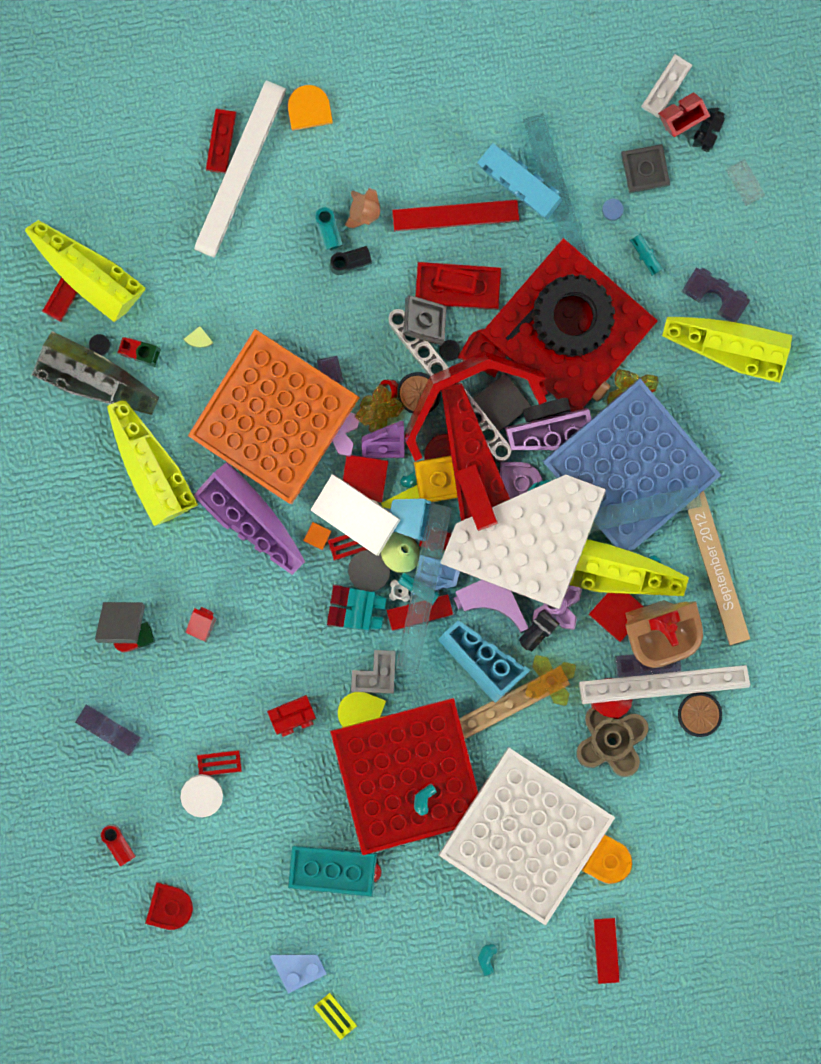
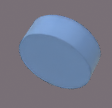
M617 199L607 200L602 208L603 216L610 221L618 220L623 214L622 203Z

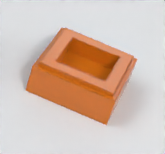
M312 522L303 541L323 550L332 531Z

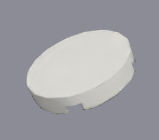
M200 774L192 776L185 782L181 790L180 799L182 806L188 813L195 817L203 818L211 816L218 811L222 804L223 791L221 785L213 777Z

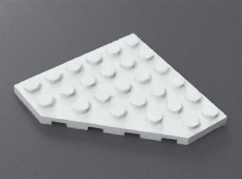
M564 475L492 507L498 522L496 525L478 531L473 517L456 523L441 564L560 609L606 489Z

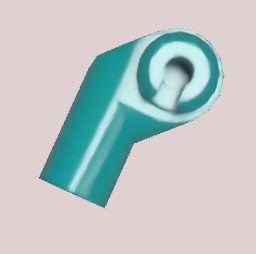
M429 784L415 795L414 809L419 815L428 813V798L437 793L432 784Z

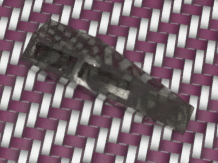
M53 331L44 342L32 373L33 376L68 393L108 404L121 400L127 401L133 410L150 415L153 414L159 400L156 394L124 369L98 353Z

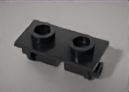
M719 108L707 109L710 117L702 121L700 128L694 135L692 147H702L701 150L705 152L713 149L718 136L713 134L712 130L720 132L725 120V114L718 111Z

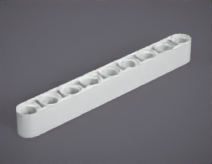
M267 80L264 83L194 250L213 258L216 256L284 98L286 88Z
M400 309L393 310L389 314L391 329L424 371L432 376L434 375L431 372L433 365H440L443 370L447 369L448 366L428 341L418 338L414 341L406 340L403 334L404 322L400 325L392 322L393 317L396 315H400L404 319V311ZM426 348L430 354L428 357L422 358L418 355V351ZM466 391L474 413L481 417L479 425L482 432L490 430L494 433L493 440H486L493 459L497 462L507 461L511 454L510 445ZM504 447L507 450V455L505 457H498L496 449Z

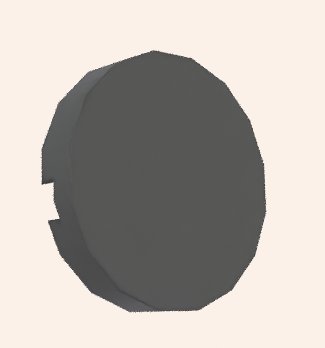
M368 549L357 553L350 561L348 569L350 580L354 586L368 592L382 588L390 578L391 569L384 563L381 553L378 556Z

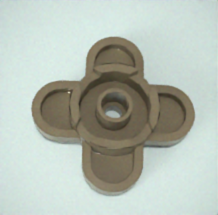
M591 707L585 716V724L591 736L579 744L576 751L578 762L586 768H595L607 762L613 772L620 777L634 775L639 768L640 759L633 746L645 739L648 733L647 721L638 714H630L618 720L603 716ZM610 738L615 739L616 744L610 745L608 743V740Z

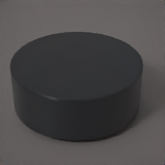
M96 334L89 341V349L93 354L103 356L110 350V341L105 335Z
M446 340L440 345L439 354L445 361H454L460 354V346L454 340Z

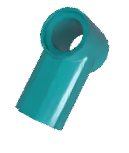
M327 207L320 208L316 212L315 217L325 251L343 246L333 211ZM328 213L331 219L329 222L323 223L319 220L320 215Z

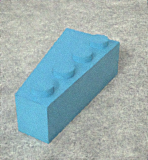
M492 143L477 164L494 180L544 219L548 220L562 202L561 197H559L561 193L553 186L548 188L543 184L545 181L536 173L532 175L527 171L528 167L519 160L516 162L511 158L512 155L503 147L500 149Z

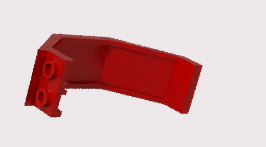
M482 352L430 376L404 431V437L414 461L423 458L416 442V436L439 391L486 369H495L526 379L540 405L547 402L544 395L548 394L542 380L546 379L543 372L487 352Z

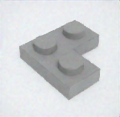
M374 650L373 671L352 670L351 692L394 694L396 651Z

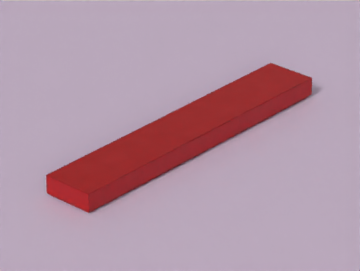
M518 200L392 210L394 232L519 222Z

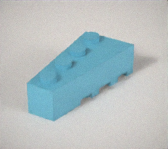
M460 621L452 625L438 640L495 703L531 671L526 666L523 667L517 663L511 656H507L498 650V647L482 639L479 634Z

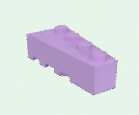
M584 408L505 427L508 444L511 450H556L589 422L591 415L589 409Z

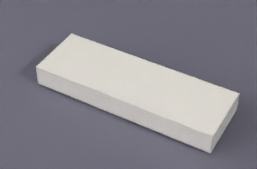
M675 54L641 108L659 118L658 113L666 108L690 71L692 64Z

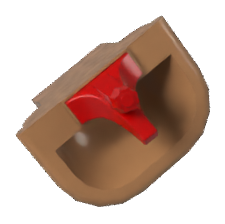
M662 600L625 613L627 618L625 626L632 651L636 659L645 666L652 668L663 667L686 659L693 655L701 645L703 626L696 601L673 604Z

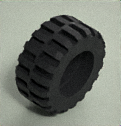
M570 274L556 278L542 289L533 305L532 319L534 324L532 325L534 331L536 330L538 334L537 338L545 344L548 350L551 349L560 356H583L594 351L604 343L611 333L612 326H614L615 319H613V314H615V309L611 305L612 298L606 294V289L603 285L599 286L596 280L593 278L588 279L585 275L574 276ZM565 297H580L588 303L592 310V323L583 334L567 335L555 324L554 309L557 303Z

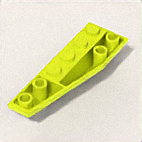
M667 317L662 334L663 337L738 373L779 383L781 382L792 341V335L731 321L692 317Z

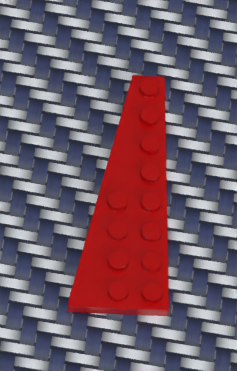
M455 384L442 389V397L461 521L472 517V514L456 475L457 471L472 465L477 466L492 507L510 500V497L463 384Z

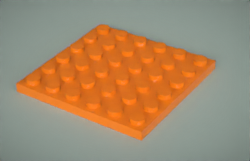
M254 329L188 436L287 503L293 504L360 397L257 329Z

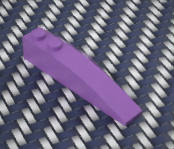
M226 462L217 469L193 495L223 527L233 529L238 533L240 539L250 541L255 545L254 548L257 551L267 553L270 556V560L293 575L305 563L293 539L272 509L229 463Z

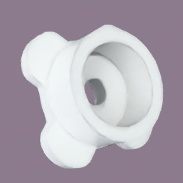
M393 580L390 583L392 590L389 598L392 601L399 599L407 602L410 599L407 588L400 585L397 580Z

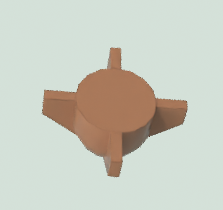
M368 188L364 195L355 191L351 192L353 202L350 208V217L346 221L345 226L353 229L376 221L381 211L377 191Z

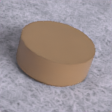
M604 381L592 398L599 402L611 388V385Z

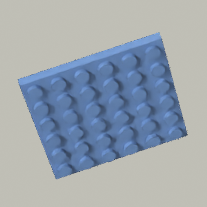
M640 378L543 460V463L556 478L568 475L606 489L594 523L615 547L631 552L721 476Z

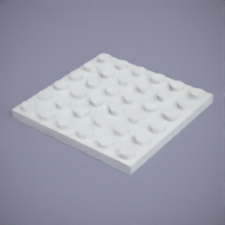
M508 747L438 855L546 925L615 817Z

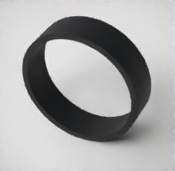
M561 398L523 409L525 421L530 422L567 412L571 409L568 398Z

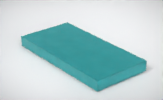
M292 846L288 888L373 897L377 854L362 855L361 852Z

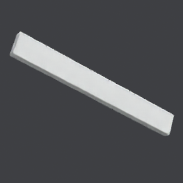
M747 665L581 681L579 683L582 704L750 687Z

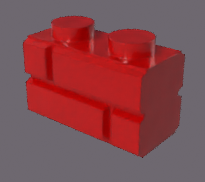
M307 695L267 711L276 734H281L282 737L294 733L293 728L298 726L304 729L314 725L313 720L316 719Z

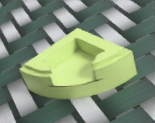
M198 327L184 338L187 344L194 347H208L213 344L201 327Z

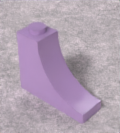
M480 580L455 592L457 597L453 599L458 610L462 608L466 612L480 608L491 609L508 617L520 633L529 629L512 591Z

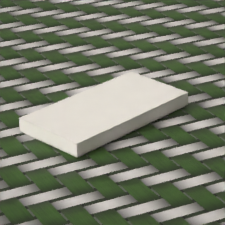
M333 474L311 508L312 512L378 556L400 522L398 517Z

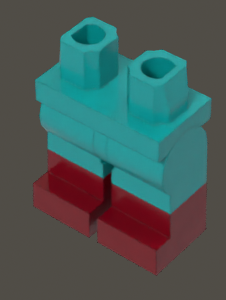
M333 584L330 604L349 607L351 610L330 606L327 626L364 631L382 629L383 618L372 615L374 608L385 610L387 599L376 595L375 592Z

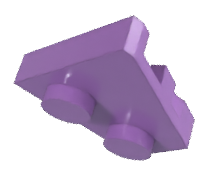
M404 421L396 422L362 436V457L404 458Z

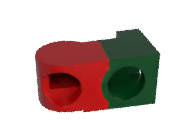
M122 337L117 354L156 367L161 349L156 345Z
M149 622L141 624L137 643H114L115 648L124 653L155 643Z

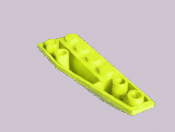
M37 220L25 229V232L57 273L76 292L113 322L124 316L145 291L146 288L114 262L47 224Z
M124 399L108 405L112 429L125 468L153 525L157 526L170 521L196 507L198 504L179 467L127 401Z
M587 539L569 585L594 592L684 596L689 577L634 552Z

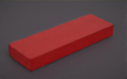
M215 109L206 171L226 174L236 111Z
M472 465L457 471L456 475L477 530L481 531L498 524L477 466Z
M447 594L437 597L432 606L424 600L389 609L387 614L391 629L394 631L451 616L453 611Z
M615 918L593 919L598 984L620 983Z

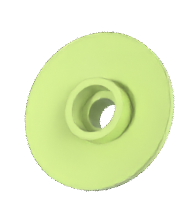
M394 532L381 551V557L391 570L398 573H407L418 565L420 549L412 537Z

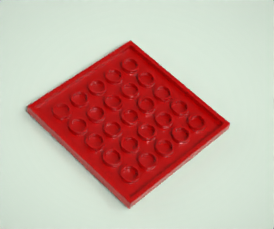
M563 238L481 334L512 361L541 370L546 377L542 382L547 392L556 400L568 398L571 409L569 411L571 412L584 408L603 382L608 380L658 320ZM570 274L574 276L585 275L588 279L593 278L596 280L599 286L603 285L606 289V294L612 298L611 305L615 309V314H613L615 321L614 326L610 330L611 333L600 347L586 355L567 357V355L560 356L555 354V351L551 349L548 350L545 344L537 338L538 334L536 330L534 331L532 325L534 324L533 320L530 323H523L520 326V332L512 339H506L513 329L534 308V302L542 289L556 278ZM565 297L557 303L554 309L555 324L567 335L583 334L592 323V310L588 303L580 297Z
M453 697L330 730L362 855L455 830L478 794ZM429 784H432L437 793L428 798V813L419 815L414 809L415 795Z

